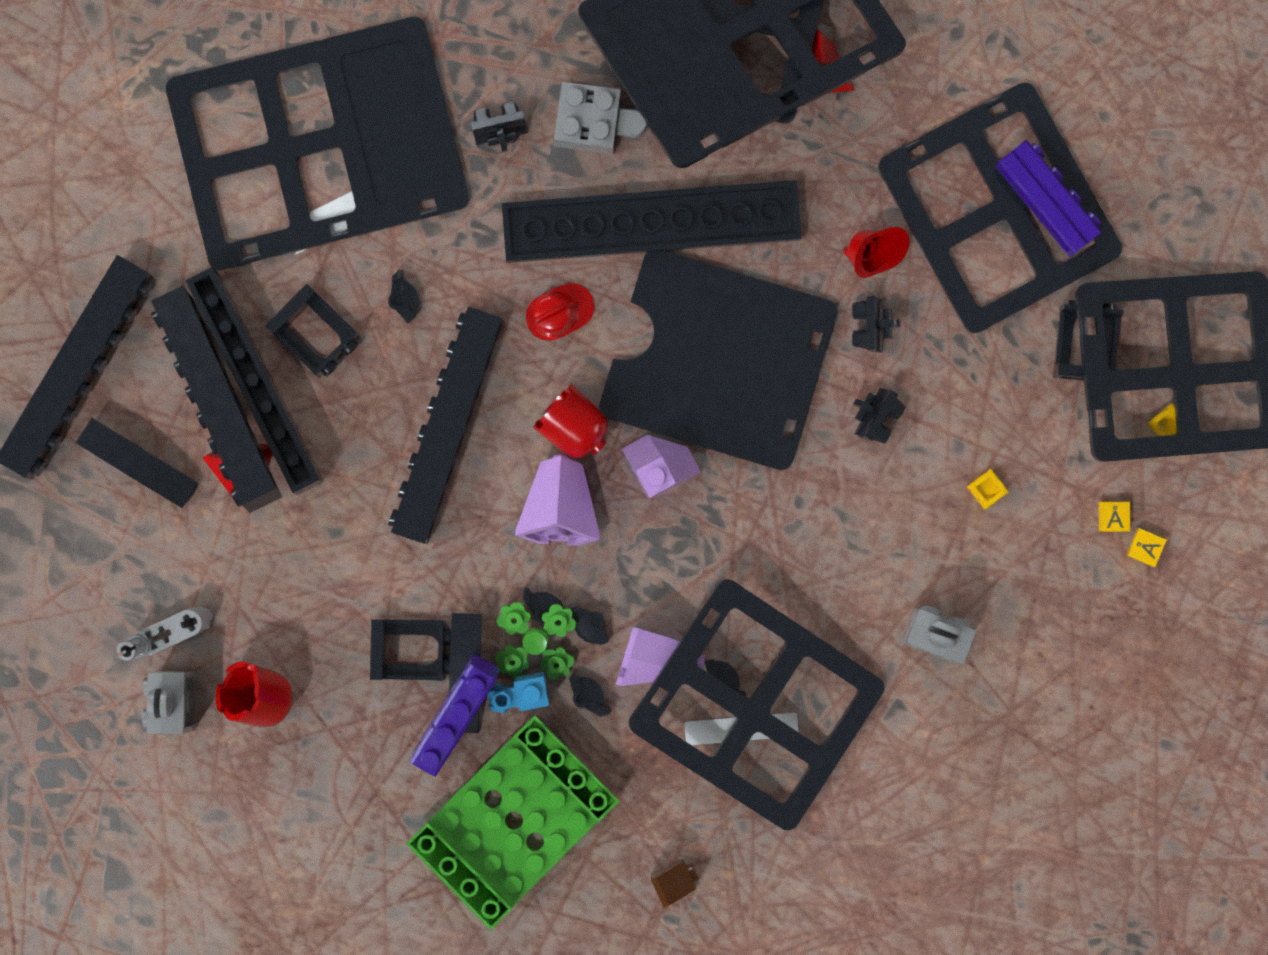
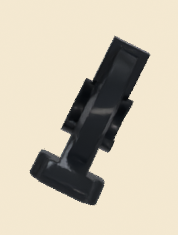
M400 269L392 276V288L388 305L391 309L396 310L408 324L415 318L417 313L419 296L414 286L403 280L404 271Z
M525 587L523 590L522 598L534 613V618L538 623H545L542 620V615L545 612H549L552 604H560L564 609L561 600L551 593L536 592L533 594L528 587Z
M577 603L566 607L570 608L573 612L572 615L576 621L575 631L585 642L598 643L599 645L609 643L604 627V616L600 612H592Z
M714 659L704 661L706 671L744 697L747 696V693L739 690V676L731 665L723 661H715Z
M579 675L569 678L574 694L573 703L577 708L586 709L600 718L611 714V709L603 706L604 693L598 683L587 677H579Z

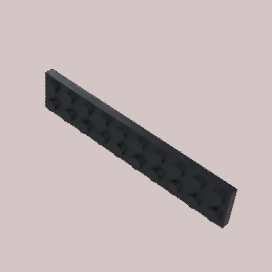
M797 180L502 203L506 263L801 241L802 239Z

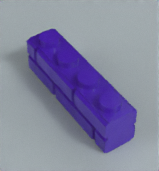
M1025 140L997 163L996 168L1066 254L1071 257L1102 232L1098 228L1101 226V223L1092 212L1086 213L1080 206L1082 203L1080 196L1073 189L1067 190L1062 184L1063 177L1058 169L1054 166L1049 168L1042 159L1044 153L1035 143L1030 144Z
M475 654L472 655L452 687L451 692L445 698L421 740H419L414 748L410 763L432 776H437L497 680L499 668Z

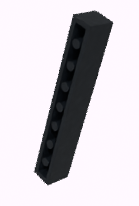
M116 255L0 450V464L27 479L33 480L34 476L38 477L42 473L47 463L45 461L46 456L50 450L54 451L62 439V436L59 434L65 424L69 425L74 420L77 414L75 409L80 399L84 400L92 389L90 382L96 373L100 374L105 368L108 360L105 357L109 350L116 348L123 336L121 330L126 322L130 323L134 319L138 311L136 305L141 297L145 298L153 286L151 280L154 276Z
M211 267L185 280L292 493L299 495L323 483L324 480L219 272Z
M182 285L151 300L155 309L151 313L158 328L163 327L166 334L162 338L169 353L174 352L177 361L173 363L180 378L185 377L189 385L185 388L186 394L192 404L197 403L200 412L196 413L197 419L203 429L208 428L211 435L207 439L209 446L215 455H220L223 462L219 464L220 471L226 481L231 480L234 489L230 493L238 507L243 506L251 513L282 498L192 295Z
M471 307L467 308L466 313H460L456 324V329L460 330L457 340H451L446 353V357L450 358L447 369L442 368L436 385L440 386L437 397L432 396L428 405L427 413L431 414L427 425L422 424L417 441L421 442L418 454L413 452L408 464V469L412 470L408 482L403 480L398 493V497L402 498L399 509H393L388 525L392 527L391 533L426 545L428 544L503 324L501 317Z

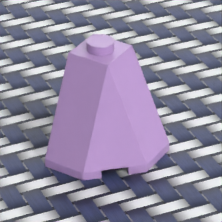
M646 435L621 448L649 501L701 474L688 447Z
M563 454L554 455L552 459L540 462L516 527V536L538 544H549V540L557 542L567 541V545L575 546L600 540V532L583 464L573 461L570 457Z
M633 626L616 685L625 686L653 682L678 645L679 640ZM701 654L697 661L701 669L706 656L704 654Z

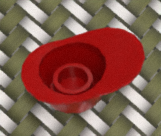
M897 226L879 231H859L852 238L850 244L843 248V253L854 266L855 273L861 278H868L894 268L904 259L909 248V236L903 228Z
M568 283L538 296L530 303L526 311L528 329L534 336L547 341L559 339L580 329L589 322L593 315L594 301L592 295L579 284Z

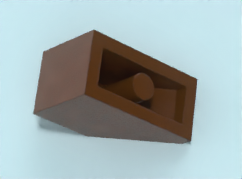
M684 859L651 873V881L664 908L696 890L694 881L699 880L692 863L686 865Z

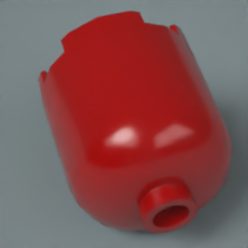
M572 383L545 410L544 416L540 420L538 419L532 426L555 447L573 459L584 458L590 452L596 455L607 443L603 439L608 431L607 418Z
M245 661L235 662L225 670L228 674L224 678L223 684H217L215 695L217 710L224 713L226 718L232 722L258 727H272L286 718L293 704L292 687L286 677L275 671Z

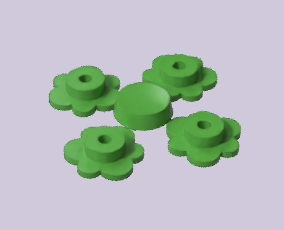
M514 602L511 606H502V614L497 617V625L501 628H506L505 631L509 635H513L515 632L525 634L522 638L523 647L515 648L514 645L509 644L505 647V650L497 652L495 660L500 664L499 671L503 674L508 673L513 678L521 676L522 671L529 667V661L526 659L528 653L532 655L543 653V661H541L540 667L546 671L548 678L556 680L560 675L563 677L570 674V667L574 665V657L566 653L563 647H558L556 650L547 648L549 645L547 634L554 635L556 633L558 637H564L567 631L574 630L576 621L572 618V610L570 608L563 609L557 603L552 604L549 612H545L542 615V620L545 622L543 631L541 629L528 630V621L531 619V614L525 611V607L521 602Z

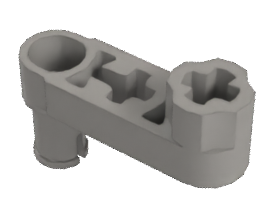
M200 605L184 610L138 631V634L131 636L128 641L119 644L117 653L123 651L124 654L119 657L125 661L156 654L208 630L213 619L212 613L209 609L203 608ZM192 618H196L197 624L193 623ZM168 629L171 630L172 634L169 637L156 641L155 635Z

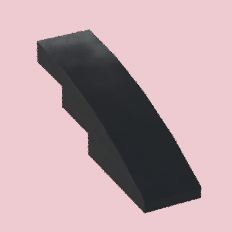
M92 417L75 442L183 508L198 484L197 481Z
M452 613L449 692H451L452 687L472 655L475 654L481 657L483 614ZM479 709L464 733L478 734Z

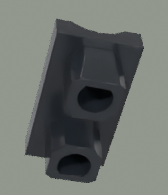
M516 102L503 104L501 106L502 115L492 118L489 109L483 108L474 111V122H471L476 145L488 143V146L500 144L502 152L508 151L507 142L515 141L518 135L528 133L523 110H519Z
M867 296V301L852 304L853 319L867 320V330L853 331L852 345L857 348L867 349L873 353H882L883 339H892V328L901 327V321L892 320V309H883V300L877 299L876 296Z
M879 388L876 395L868 393L865 401L855 399L853 405L859 409L855 419L860 424L854 434L866 440H874L885 444L892 430L882 424L887 415L898 420L906 408L897 399L899 394L892 390L888 391Z

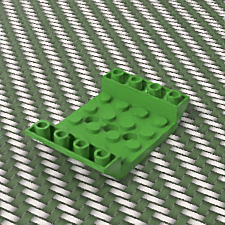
M534 715L406 845L492 930L513 909V906L620 801ZM490 790H496L502 796V802L497 807H490L485 802V795ZM513 811L520 813L523 817V824L518 828L509 827L506 823L508 813ZM539 833L542 835L544 845L540 849L535 850L528 846L527 837L530 834Z

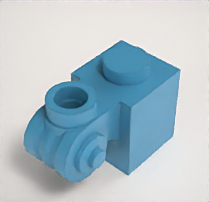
M544 671L517 676L514 679V685L508 687L501 685V683H495L487 694L489 697L488 702H490L489 710L500 712V714L506 713L508 709L519 706V711L549 706L550 704Z

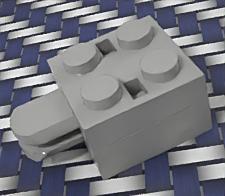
M562 82L554 144L555 147L613 154L616 136L633 139L639 138L645 132L646 122L637 109L620 107L621 89Z
M922 605L921 609H912L900 642L953 663L964 665L976 630L969 628L971 622L955 616H950L949 620L942 618V611L927 605Z
M196 671L148 672V678L143 680V695L147 696V708H144L142 713L143 727H147V734H185L195 730Z

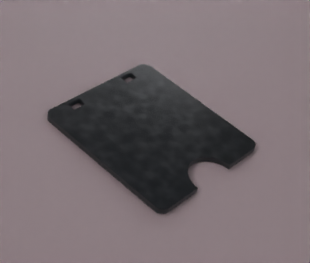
M667 251L647 252L644 256L630 303L642 308L650 317L654 327L653 341L650 347L636 358L628 360L613 358L600 400L599 410L607 419L776 470L789 468L794 459L837 315L835 304L824 298ZM813 332L823 334L818 351L808 348ZM787 419L797 421L792 439L782 435Z

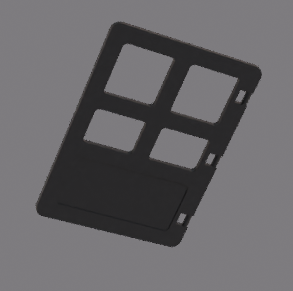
M585 0L578 8L580 21L672 164L678 168L691 166L722 147L725 148L784 117L796 108L803 107L858 78L872 68L896 58L903 53L906 46L905 38L879 0H852L877 39L825 66L818 62L789 18L790 14L817 0H751L754 5L753 9L722 25H717L713 22L700 0ZM763 28L771 30L801 75L800 80L769 96H763L759 92L730 47L732 44ZM872 52L875 59L863 65L859 57ZM793 92L797 100L784 106L780 99ZM714 134L718 142L704 148L701 140Z
M409 17L187 73L169 79L166 84V94L207 259L210 266L216 270L222 271L259 260H266L333 243L334 241L353 238L420 221L425 218L464 209L469 203V195L424 21L418 17ZM318 64L321 66L334 118V125L330 128L291 136L276 76L282 72ZM254 81L268 133V142L263 145L206 158L203 153L191 105V97L195 94L230 85ZM338 148L342 150L356 208L351 213L312 221L297 161L301 157ZM274 165L277 170L290 222L289 227L284 230L227 243L216 206L212 181ZM435 199L437 208L419 211V202ZM346 221L348 231L331 235L329 225ZM257 244L259 253L243 257L242 247Z

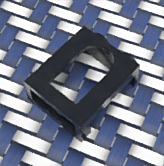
M308 284L265 325L319 379L323 375L328 377L338 367L339 364L336 361L343 354L346 356L350 355L358 347L359 342L357 340L361 337ZM308 306L340 338L341 344L327 358H321L316 355L289 328L293 321Z
M1069 300L1068 304H1064L1059 308L1053 378L1084 381L1082 365L1070 364L1073 327L1077 320L1076 300ZM1104 303L1102 313L1107 362L1109 369L1116 371L1119 370L1115 369L1120 317L1124 315V310H1117L1114 304Z
M371 619L370 680H445V675H449L450 657H445V645H450L451 627H446V621ZM386 634L432 636L438 642V658L435 662L427 665L385 664Z

